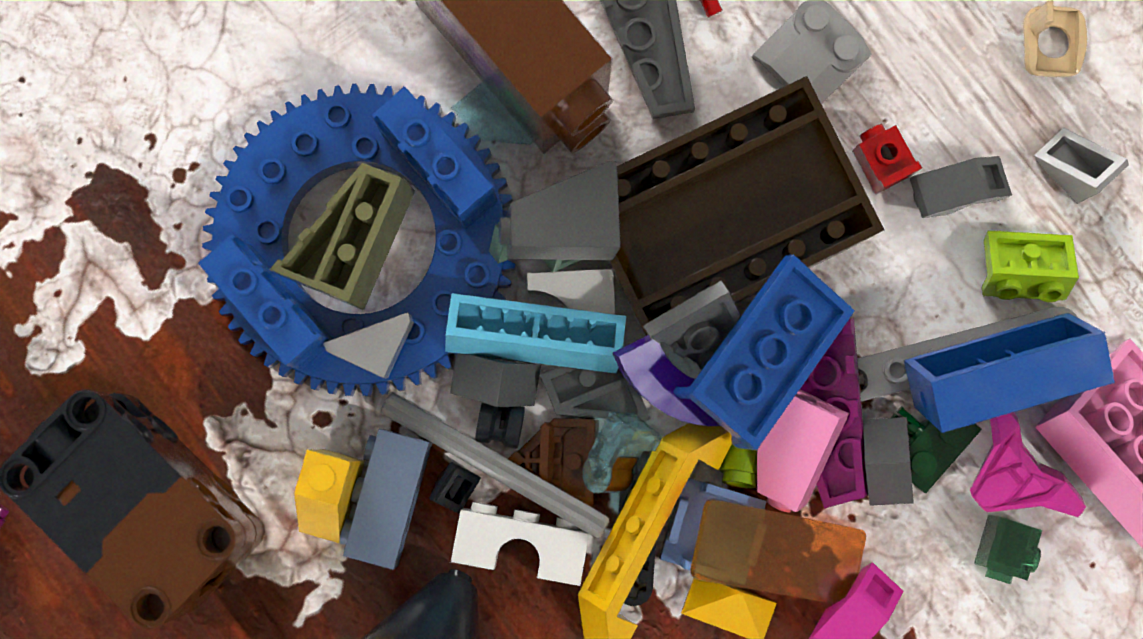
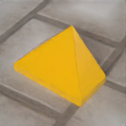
M695 572L681 614L748 639H764L777 603Z

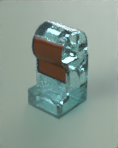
M610 412L583 468L585 486L594 493H622L628 490L634 479V468L643 451H656L663 436L635 413Z

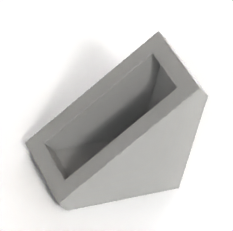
M1066 128L1059 131L1034 155L1042 168L1077 204L1099 194L1129 165L1126 158Z
M407 312L323 344L326 352L388 379L414 322L411 314Z

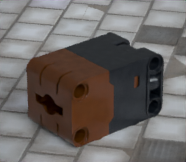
M92 390L75 392L49 418L36 427L28 439L0 468V488L3 493L140 628H157L193 612L260 545L264 538L265 530L260 518L240 500L236 492L225 481L216 476L179 440L176 433L164 421L155 416L133 395L107 394ZM92 399L96 400L85 410V406ZM118 402H123L127 410ZM26 465L29 467L24 473V481L29 486L28 489L20 481V473Z

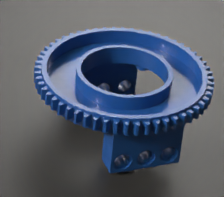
M352 84L349 94H344L341 87L337 85L334 87L333 96L327 97L323 89H318L317 100L311 101L306 94L301 95V106L295 107L288 101L285 103L287 113L281 116L275 110L271 111L273 122L269 125L259 120L256 124L260 133L254 136L246 132L244 135L248 142L246 148L234 146L233 150L238 158L235 162L224 161L223 164L229 170L227 176L217 175L215 179L222 185V189L219 192H210L209 195L217 201V205L214 208H207L205 210L207 215L214 218L213 224L203 226V231L211 234L212 240L202 243V248L210 251V253L200 260L198 264L209 276L207 282L219 287L212 294L213 299L226 301V304L219 310V313L225 317L234 316L228 328L232 331L244 330L238 340L241 344L247 345L255 342L250 352L254 357H260L267 353L264 362L266 367L273 368L281 362L278 375L287 377L295 370L294 383L302 385L310 377L311 389L319 391L326 380L328 393L335 395L341 384H343L345 396L352 397L358 385L365 397L371 396L375 384L381 395L388 394L390 382L394 383L398 391H405L406 378H410L416 386L422 385L421 372L425 371L431 378L435 379L438 377L436 364L440 363L448 370L452 368L449 357L452 352H445L446 329L452 293L506 300L498 292V289L511 288L512 282L503 276V272L515 271L516 265L509 260L498 264L489 253L495 225L498 224L500 218L507 216L508 210L503 209L513 202L510 194H499L508 186L505 178L493 179L501 169L498 163L486 164L492 156L489 148L476 151L481 144V138L478 134L466 139L470 130L468 124L464 122L454 127L456 121L455 114L450 112L442 118V108L439 103L436 102L431 108L426 109L427 101L425 97L420 95L416 99L405 86L395 95L392 86H387L382 95L378 94L374 84H369L366 93H361L358 85ZM361 163L402 177L423 195L433 215L436 243L432 262L426 275L406 298L381 311L366 314H350L335 311L321 305L305 291L301 284L286 279L269 269L278 259L282 261L289 253L288 235L290 224L304 196L316 184L328 176L343 170L358 168ZM407 312L412 316L414 324L388 379L328 353L323 343Z

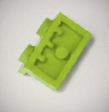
M989 230L985 235L983 241L987 277L982 285L983 296L998 297L1003 300L1015 298L1040 299L1044 302H1056L1067 299L1079 279L1073 235Z

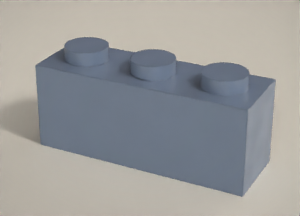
M378 429L377 436H369L363 460L369 461L365 478H357L351 501L357 503L353 520L346 519L339 543L346 545L343 556L392 570L399 566L432 442L386 429Z

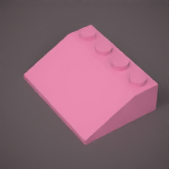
M1128 339L1110 354L1115 383L1061 398L1035 428L1143 548V352L1131 339Z

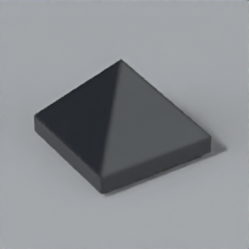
M452 461L438 475L429 499L459 514L481 477Z

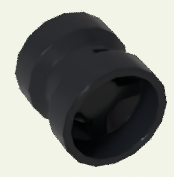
M482 403L475 441L487 444L492 440L500 441L505 447L518 449L525 407L505 408ZM502 420H505L503 429H500Z

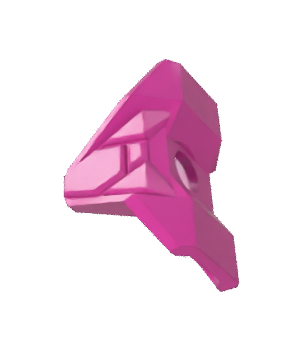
M1012 412L990 419L993 444L970 487L971 495L978 505L986 512L1042 506L1079 517L1086 508L1082 496L1062 472L1039 463L1023 444L1019 421L1015 413Z

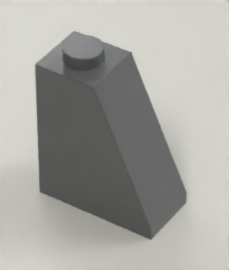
M605 162L511 202L506 218L499 219V244L507 245V259L613 260L620 249L617 162Z

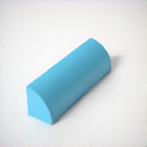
M452 293L446 329L445 352L617 373L618 365L612 353L623 348L626 316Z

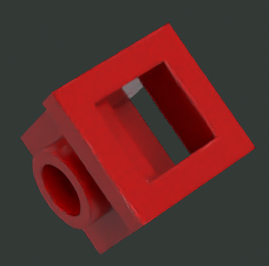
M882 123L870 128L860 135L862 143L852 150L875 194L898 184L922 169L919 161H915L896 125L885 130ZM882 147H888L893 156L892 160L882 157Z

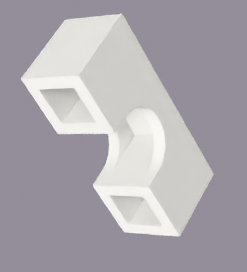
M472 502L471 509L463 508L460 510L451 562L494 570L500 547L509 540L523 539L533 544L538 551L540 564L537 578L580 586L589 533L563 518L557 517L556 525L539 522L540 514L528 511L514 510L513 517L496 514L498 506Z

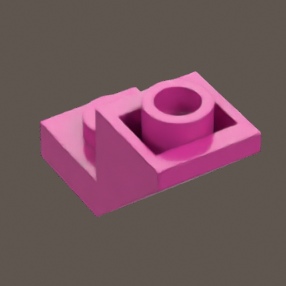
M871 562L861 569L847 596L825 609L809 639H872L889 621L904 591Z

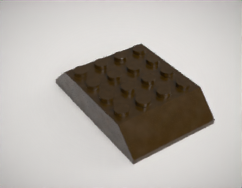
M805 76L618 165L620 249L613 260H609L645 336H647L648 333L643 325L720 281L723 282L734 303L737 304L761 290L784 256L794 254L803 264L811 268L883 232L884 228L808 76Z

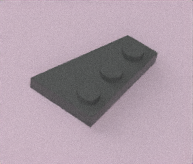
M720 281L643 326L650 338L659 344L664 342L669 345L675 354L682 358L688 357L696 362L702 370L741 315L725 285Z

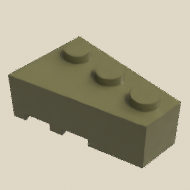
M361 163L325 205L327 209L310 228L306 227L297 237L299 241L282 261L278 259L269 270L293 282L364 310L415 190L402 178Z

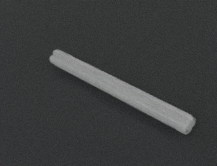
M390 394L381 408L383 415L590 535L599 538L607 528L609 519L604 514L397 395Z

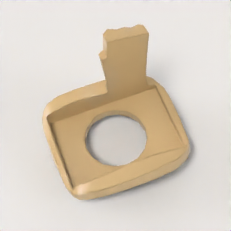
M1048 0L1043 6L1030 9L1024 18L1023 24L1024 62L1027 72L1031 75L1044 77H1070L1077 75L1081 71L1087 47V28L1084 15L1075 8L1054 6L1053 0ZM1049 27L1061 29L1068 37V50L1060 58L1047 57L1039 49V34Z

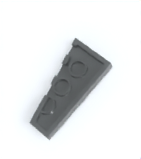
M600 0L652 119L693 113L695 105L676 0Z

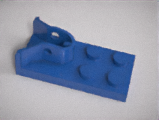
M794 254L786 255L694 382L688 387L676 386L673 393L679 398H687L695 402L731 434L732 444L737 448L757 450L855 310Z

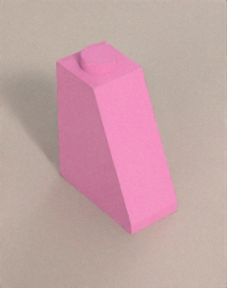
M801 389L797 392L757 449V492L768 497V504L788 513L791 510L797 512L807 505L849 413Z

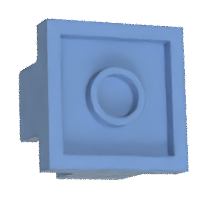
M689 478L673 508L659 559L680 565L683 569L719 580H730L743 584L748 565L753 566L765 526L761 519L767 501Z

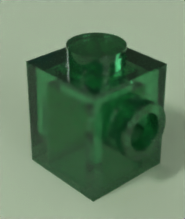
M988 515L974 564L987 568L986 577L1007 584L1012 583L1013 576L1028 581L1030 573L1036 571L1040 562L1041 550L1038 548L1042 530L1003 517Z

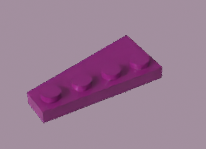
M850 318L800 388L849 413L816 484L824 509L861 499L868 495L854 318Z

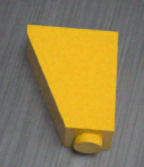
M309 449L306 451L294 491L299 532L336 543L340 542L344 523L347 518L349 519L353 505L351 499L357 478L361 477L365 460L326 449Z

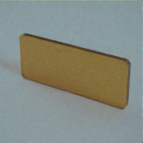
M709 499L704 504L690 573L692 577L701 581L835 604L847 596L859 574L866 542V533L858 528Z

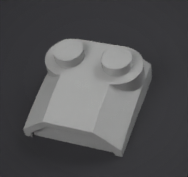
M807 0L752 55V58L755 61H759L783 86L808 76L822 104L872 53L863 37L829 3L824 0Z

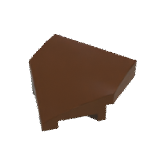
M553 418L550 422H545L528 442L508 458L511 462L586 505H597L599 420Z

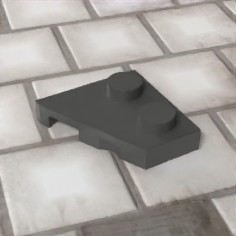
M560 366L540 374L556 415L646 421L650 419L642 397L627 382L619 367L617 373H608Z

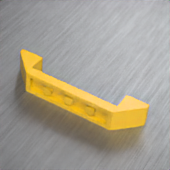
M688 423L658 439L578 593L584 639L632 638L638 625L619 614V611L697 461L699 460L719 470L732 445L731 434L724 427Z

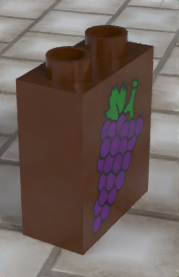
M415 0L417 6L543 154L560 140L571 153H575L590 143L610 123L611 119L605 114V111L613 102V99L608 94L612 57L563 0Z

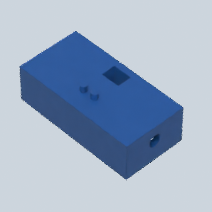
M1070 313L904 360L914 408L942 433L1115 383L1105 332Z

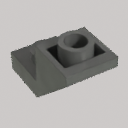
M1000 156L973 158L909 178L914 192V201L919 208L922 218L945 216L973 204L996 202L1012 196Z

